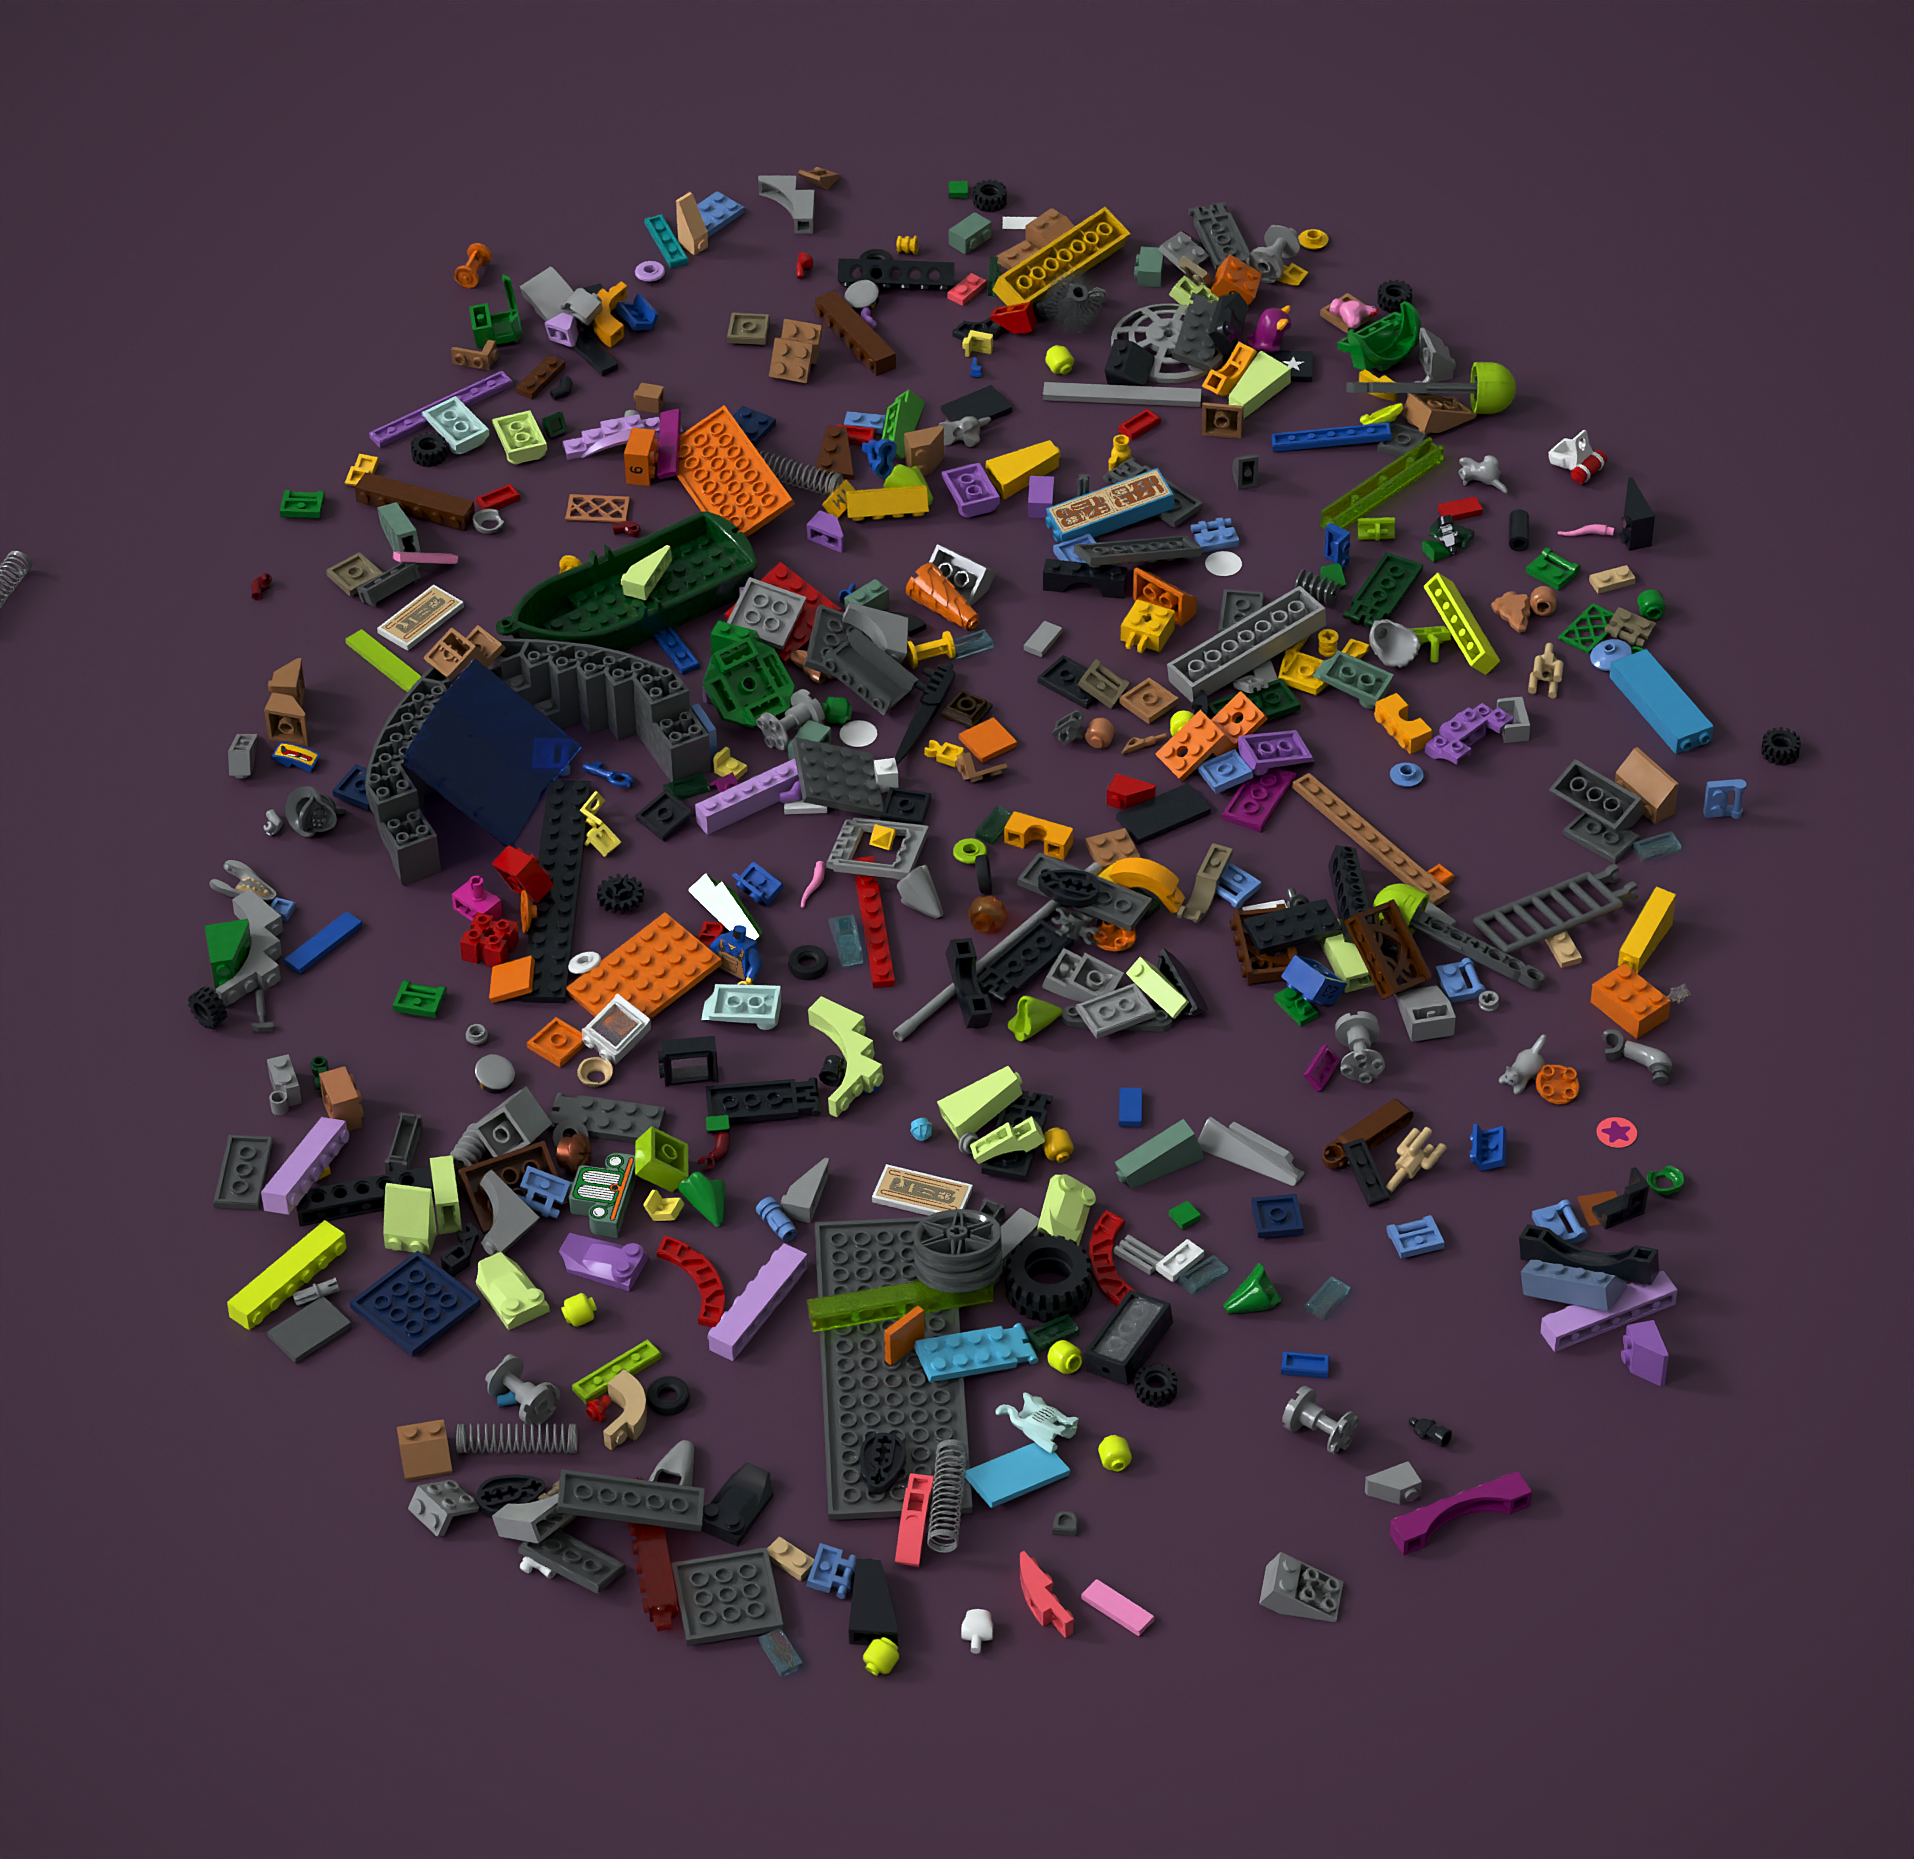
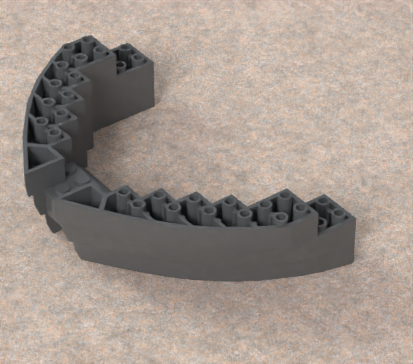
M495 638L506 649L490 665V670L483 672L478 679L474 676L463 679V676L459 673L450 681L431 666L412 686L388 717L375 741L366 773L365 788L369 806L374 813L380 836L390 853L393 866L401 884L405 886L441 872L437 835L422 814L426 811L424 795L435 792V775L528 742L534 738H539L581 722L590 735L607 728L611 730L617 740L637 734L672 785L710 772L709 734L691 711L689 690L678 674L670 668L625 652L589 644L539 639Z

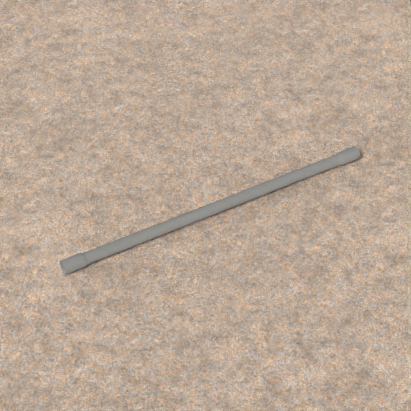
M1094 862L1084 871L1098 876L1103 872V869L1099 863ZM1051 899L976 962L977 976L984 971V966L1038 920L1046 919L1062 904ZM954 983L950 984L915 1015L893 1031L894 1037L898 1041H903L915 1031L916 1027L956 995Z

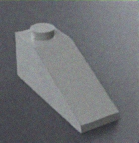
M258 734L236 735L228 750L229 776L247 778L251 775L254 768Z
M824 1158L789 1187L787 1195L782 1196L781 1207L789 1219L811 1223L830 1174L829 1158Z

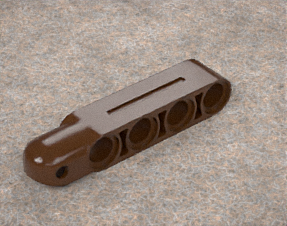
M1392 1099L1326 1145L1322 1151V1163L1329 1169L1340 1168L1348 1162L1341 1148L1343 1144L1364 1138L1370 1151L1406 1127L1411 1122L1414 1112L1398 1099Z

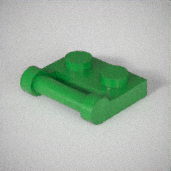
M285 489L280 507V517L320 518L323 503L325 502V491L291 492V490Z
M1546 547L1540 556L1526 566V573L1559 591L1580 572L1581 566L1565 560L1553 553L1552 549ZM1548 560L1558 564L1559 566L1567 569L1568 571L1566 572L1560 569L1559 567L1548 562Z
M403 980L393 1003V1012L436 1018L442 1001L446 997L447 987L439 986L437 988L412 984L411 981Z

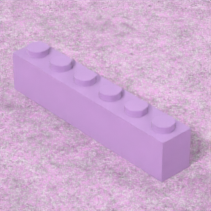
M795 758L695 804L696 823L709 835L780 802L779 793L790 791L794 783L799 781Z
M325 1117L319 1119L261 1191L264 1211L288 1215L291 1213L314 1182L318 1180L322 1172L329 1166L334 1157L338 1155L341 1148L348 1142L349 1131L347 1130L346 1121Z
M783 1243L779 1250H775L770 1261L760 1268L756 1278L748 1283L746 1290L735 1299L730 1310L724 1312L716 1327L710 1329L708 1333L709 1350L734 1361L808 1269L807 1254Z
M1661 1271L1656 1276L1652 1285L1633 1281L1627 1284L1628 1287L1608 1311L1570 1305L1561 1311L1546 1315L1542 1318L1540 1333L1553 1351L1556 1352L1676 1305L1677 1288L1666 1273Z

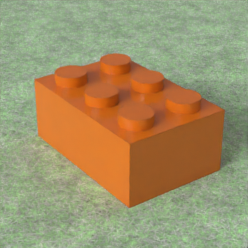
M1622 964L1592 984L1590 1002L1636 1039L1669 1019L1671 1000L1626 964Z

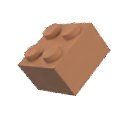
M345 1066L319 1073L323 1104L329 1118L346 1121L348 1131L361 1128V1118L364 1117V1111L359 1103L362 1102V1096L359 1089L355 1090L354 1088L356 1084L353 1074H348Z

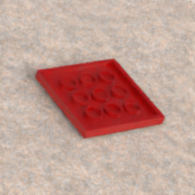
M780 562L760 581L806 597V604L784 649L774 648L782 663L787 665L791 661L790 655L793 651L803 650L809 644L819 604L840 612L841 608ZM736 603L725 613V618L727 620L729 619Z

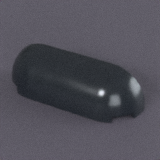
M1163 948L1157 956L1160 958L1157 968L1189 1001L1180 1013L1186 1016L1203 1014L1208 1009L1189 973L1172 953Z

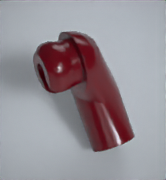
M633 521L612 524L614 534L624 532L633 537L641 533L640 526Z
M264 573L253 580L252 598L254 600L261 599L262 591L270 586L272 581L270 574Z

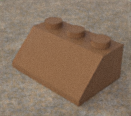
M1638 747L1634 748L1616 771L1615 783L1642 798L1646 811L1643 815L1654 824H1657L1675 814L1678 783Z

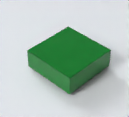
M949 181V198H968V181Z
M1188 1200L1169 1210V1216L1182 1230L1201 1220V1214Z

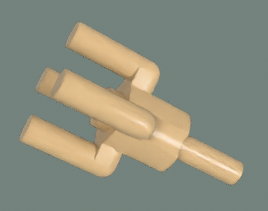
M1552 643L1545 645V653L1543 655L1535 657L1534 669L1529 678L1528 692L1530 694L1536 693L1537 682L1541 679L1550 683L1548 696L1554 699L1557 697L1558 682L1562 680L1563 662L1555 658L1553 654L1554 645Z
M1425 1127L1422 1132L1413 1128L1397 1148V1153L1401 1157L1395 1163L1397 1173L1386 1185L1389 1194L1394 1191L1404 1177L1412 1179L1421 1167L1425 1170L1431 1169L1447 1149L1443 1143H1439L1436 1148L1428 1144L1423 1151L1420 1149L1433 1133L1430 1128Z

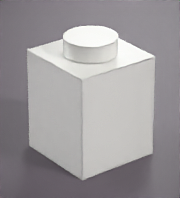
M895 758L874 760L875 778L878 787H880V792H888L890 787L898 788V770Z

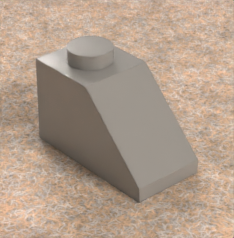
M1409 1461L1367 1476L1365 1493L1368 1496L1400 1505L1421 1497L1422 1481Z

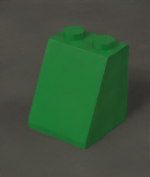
M718 621L710 633L711 656L713 653L749 636L762 643L755 630Z
M248 919L205 925L215 993L216 988L232 979L240 971L249 955L252 940Z

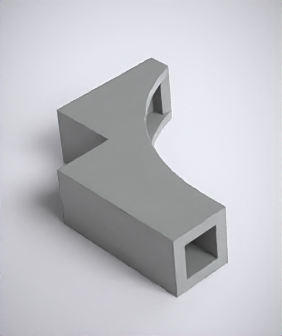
M758 176L759 195L777 201L790 212L794 220V234H813L814 190H797L796 176Z

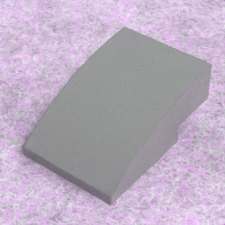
M551 266L519 286L523 297L534 307L535 312L545 322L561 313H565L561 309V305L574 292Z
M1063 948L1046 976L1042 988L1075 1001L1085 1002L1114 991L1124 973L1087 953L1080 957Z

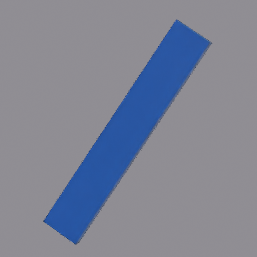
M1389 422L1271 434L1273 452L1392 440Z

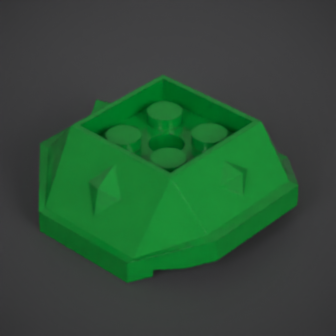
M750 636L713 653L702 683L722 721L749 728L758 726L756 720L765 712L776 717L789 710L794 689V683L775 649L756 641V639ZM743 683H748L751 689L745 688Z

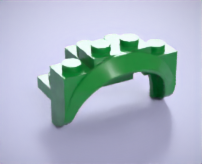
M1405 301L1400 304L1401 313L1394 312L1356 333L1353 329L1347 331V337L1337 342L1338 350L1351 354L1353 367L1360 370L1366 369L1371 371L1375 368L1379 371H1386L1390 366L1403 362L1405 358L1411 356V351L1419 344L1420 328H1422L1420 316L1410 303Z

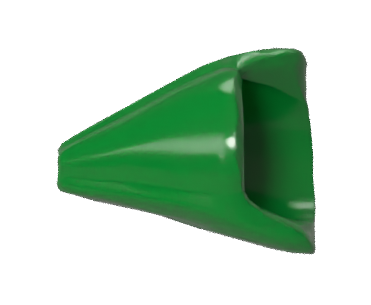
M700 1172L692 1173L688 1179L679 1183L678 1190L713 1225L720 1227L723 1223L726 1184L724 1180L717 1179L712 1181Z
M1258 1263L1249 1276L1225 1302L1223 1307L1227 1310V1314L1263 1311L1278 1305L1282 1299L1268 1278L1264 1266Z

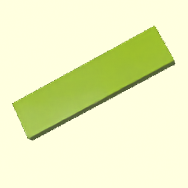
M647 1339L574 1383L572 1390L587 1404L589 1401L608 1391V1383L623 1369L634 1376L662 1359V1353Z

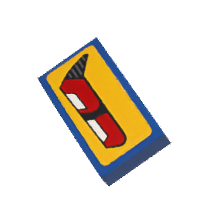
M280 742L271 759L287 768H290L293 764L311 773L321 754L299 745Z

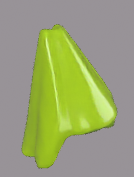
M898 464L894 467L883 485L884 488L926 485L928 505H931L933 501L931 491L918 466L910 468Z
M1023 996L1019 1000L1017 1014L1008 1022V1029L1014 1032L1015 1038L1018 1041H1025L1056 1020L1063 1010L1040 999Z

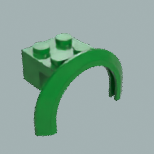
M504 274L502 278L510 311L491 315L488 303L469 307L477 349L484 347L488 340H493L496 344L511 341L518 343L523 336L511 279Z

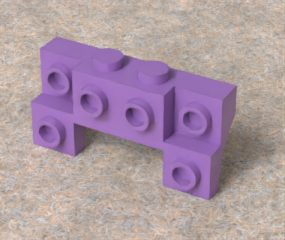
M1483 703L1473 710L1468 707L1464 711L1457 713L1450 721L1442 724L1439 734L1425 744V754L1433 759H1447L1457 765L1459 759L1463 756L1471 755L1470 746L1486 735V728L1501 733L1505 725L1513 724L1514 717L1499 707L1492 710Z

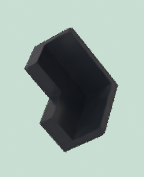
M1634 1167L1631 1169L1629 1184L1625 1187L1623 1195L1593 1206L1592 1212L1604 1229L1643 1215L1647 1203L1649 1184L1639 1170Z

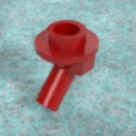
M801 252L798 255L796 266L797 279L804 278L805 268L811 269L813 267V259L807 253Z
M605 1395L601 1401L594 1399L587 1403L586 1413L592 1421L595 1420L600 1423L606 1418L605 1411L611 1403L610 1396Z

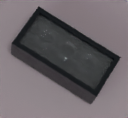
M1129 1290L1084 1351L1087 1372L1128 1386L1173 1324L1171 1304Z

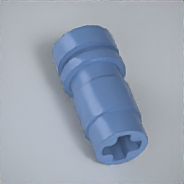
M766 1197L759 1202L756 1212L765 1223L769 1224L776 1235L783 1242H789L794 1239L798 1231L786 1214L783 1213L782 1207L774 1197Z

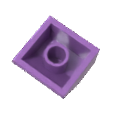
M1654 1320L1627 1325L1626 1335H1623L1624 1350H1621L1623 1363L1627 1364L1630 1373L1659 1386H1664L1669 1355Z

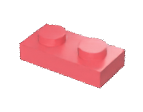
M970 273L948 292V299L963 306L986 287V280Z

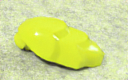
M1402 403L1390 405L1372 413L1370 416L1365 414L1360 418V422L1363 425L1390 423L1404 409Z

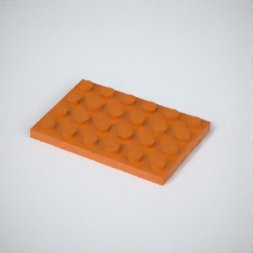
M664 912L601 960L597 967L584 973L567 986L566 992L594 1017L618 993L649 1019H652L720 967L722 960ZM620 1009L615 1010L602 1023L621 1040L638 1025L634 1020L631 1021Z

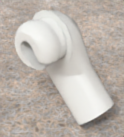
M524 1557L523 1562L520 1564V1568L527 1573L536 1568L549 1579L553 1578L556 1572L529 1557Z

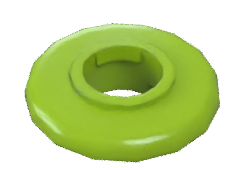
M973 838L959 841L953 849L955 858L967 864L975 863L976 856L987 854V848L984 843Z

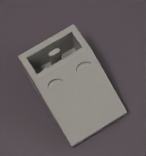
M1437 985L1405 990L1394 995L1411 1042L1454 1035L1456 1018L1450 1001Z
M1280 1552L1266 1565L1259 1604L1283 1615L1335 1622L1337 1621L1343 1581Z

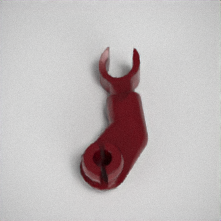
M721 1130L715 1133L714 1139H717L715 1149L709 1153V1156H703L697 1162V1164H702L707 1160V1165L702 1170L712 1169L714 1162H717L728 1153L730 1134L727 1131Z

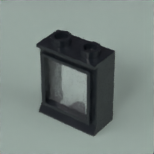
M715 1036L661 1041L662 1050H658V1061L663 1063V1065H659L660 1079L664 1078L665 1087L668 1084L711 1080L719 1082Z

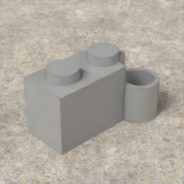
M289 1054L267 1059L269 1078L274 1090L269 1096L272 1113L278 1116L286 1114L289 1106L302 1103L299 1084Z

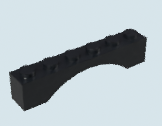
M1530 1224L1526 1225L1519 1236L1521 1260H1540L1552 1264L1615 1275L1622 1280L1652 1285L1659 1273L1658 1249L1635 1245L1619 1252H1594L1567 1242L1549 1228Z

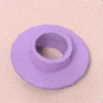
M656 261L643 262L635 269L636 277L648 282L657 281L665 274L664 266Z

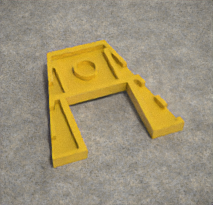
M1308 636L1285 650L1278 679L1281 678L1287 686L1317 695L1329 684L1313 677L1324 660L1299 652L1309 638ZM1350 639L1342 652L1360 659L1369 652L1370 645Z

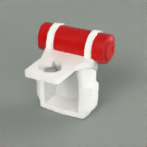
M1586 430L1581 431L1573 440L1564 438L1549 451L1550 463L1571 470L1570 476L1572 480L1579 485L1586 483L1593 474L1601 470L1608 459L1604 452L1592 450Z

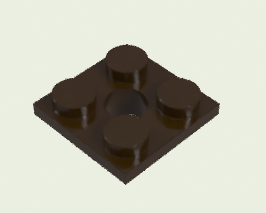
M961 690L941 712V716L970 729L983 719L993 707V704Z

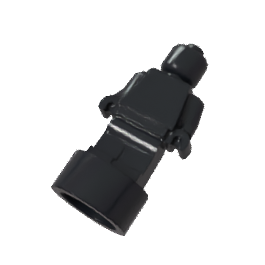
M1452 515L1441 516L1436 519L1438 527L1441 528L1443 534L1442 538L1440 537L1439 539L1445 548L1448 547L1450 554L1455 555L1457 553L1456 545L1459 543V532L1456 531L1454 533Z
M1412 1417L1408 1421L1409 1425L1415 1428L1414 1432L1422 1440L1427 1436L1441 1447L1447 1446L1451 1440L1452 1431L1444 1426H1435L1436 1422L1433 1419L1423 1418L1418 1420Z

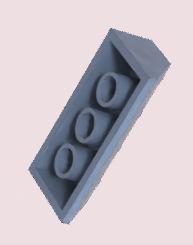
M1530 1260L1521 1271L1523 1295L1608 1311L1628 1287L1627 1282L1615 1275L1563 1266L1561 1264H1552L1540 1260Z

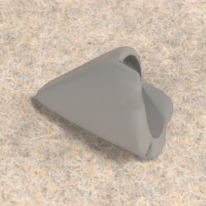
M927 865L917 867L898 882L897 889L902 897V904L935 919L943 916L941 903Z

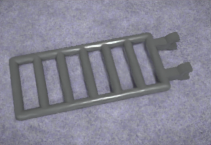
M1614 863L1598 874L1594 875L1592 872L1583 873L1474 918L1473 922L1502 952L1510 954L1621 909L1623 901L1638 899V895L1633 891L1638 889V885L1631 881L1624 888L1612 892L1604 884L1608 882L1617 883L1620 881L1619 877L1614 874L1619 871V867ZM1589 881L1611 903L1601 907L1579 884ZM1570 888L1593 911L1582 914L1560 892ZM1552 896L1574 918L1563 922L1542 899ZM1533 903L1555 926L1545 930L1523 907ZM1512 911L1516 912L1536 934L1526 937L1504 915ZM1496 919L1517 941L1507 945L1485 922Z

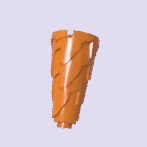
M931 562L926 563L915 571L918 576L916 579L912 576L909 579L905 590L906 595L965 630H973L979 624L978 614L935 564Z

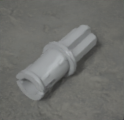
M333 1278L318 1285L314 1283L312 1287L294 1293L293 1298L296 1305L300 1306L317 1300L322 1296L325 1297L335 1292H340L336 1278Z

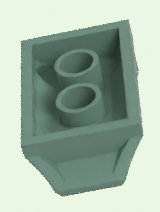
M1337 650L1332 658L1322 661L1313 677L1359 698V702L1363 707L1374 709L1376 702L1383 699L1387 694L1394 674Z

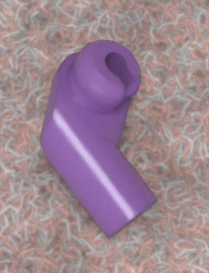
M865 307L862 309L860 317L874 329L877 322L870 316L871 310Z
M799 781L794 783L790 791L779 793L781 803L798 801L802 798Z

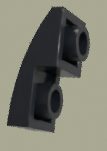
M1201 690L1198 697L1193 699L1192 709L1194 710V715L1199 710L1206 716L1208 715V700L1204 690Z

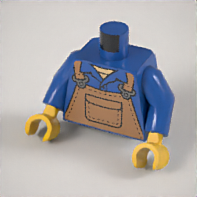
M736 925L733 930L718 936L708 948L721 958L722 965L718 968L744 980L739 982L738 985H753L752 981L756 980L762 966V961L758 953L756 940L746 936L747 929L742 925Z

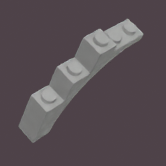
M250 889L232 899L234 914L240 920L248 919L252 944L249 955L240 971L232 979L216 988V993L223 1000L222 1003L226 1007L257 987L265 991L281 981L279 965L275 960L282 956L280 940L275 936L283 932L282 917Z

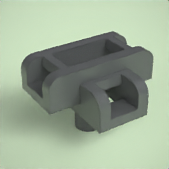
M1074 710L1056 721L1052 736L1063 745L1071 742L1075 737L1081 740L1085 734L1079 727L1085 714L1080 710Z

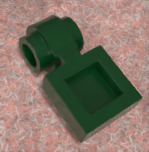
M316 1056L312 1059L310 1066L312 1074L316 1076L314 1077L316 1091H321V1098L323 1099L319 1073L329 1071V1065L323 1056Z

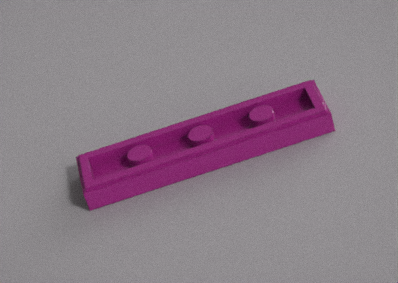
M680 409L660 413L657 476L659 479L678 476L681 431Z

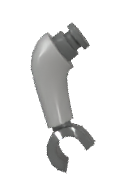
M1615 1029L1603 1032V1035H1601L1602 1041L1608 1045L1615 1046L1614 1048L1605 1049L1606 1061L1617 1060L1624 1055L1626 1058L1648 1067L1649 1072L1653 1075L1652 1082L1654 1084L1665 1085L1669 1082L1668 1074L1673 1066L1671 1059L1666 1053L1659 1049L1628 1040L1624 1043L1623 1035Z

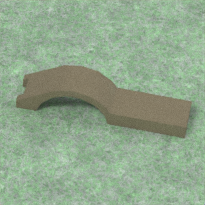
M1212 843L1197 873L1191 898L1186 906L1180 907L1177 918H1186L1193 920L1194 923H1198L1206 916L1213 902L1217 885L1233 855L1232 848Z

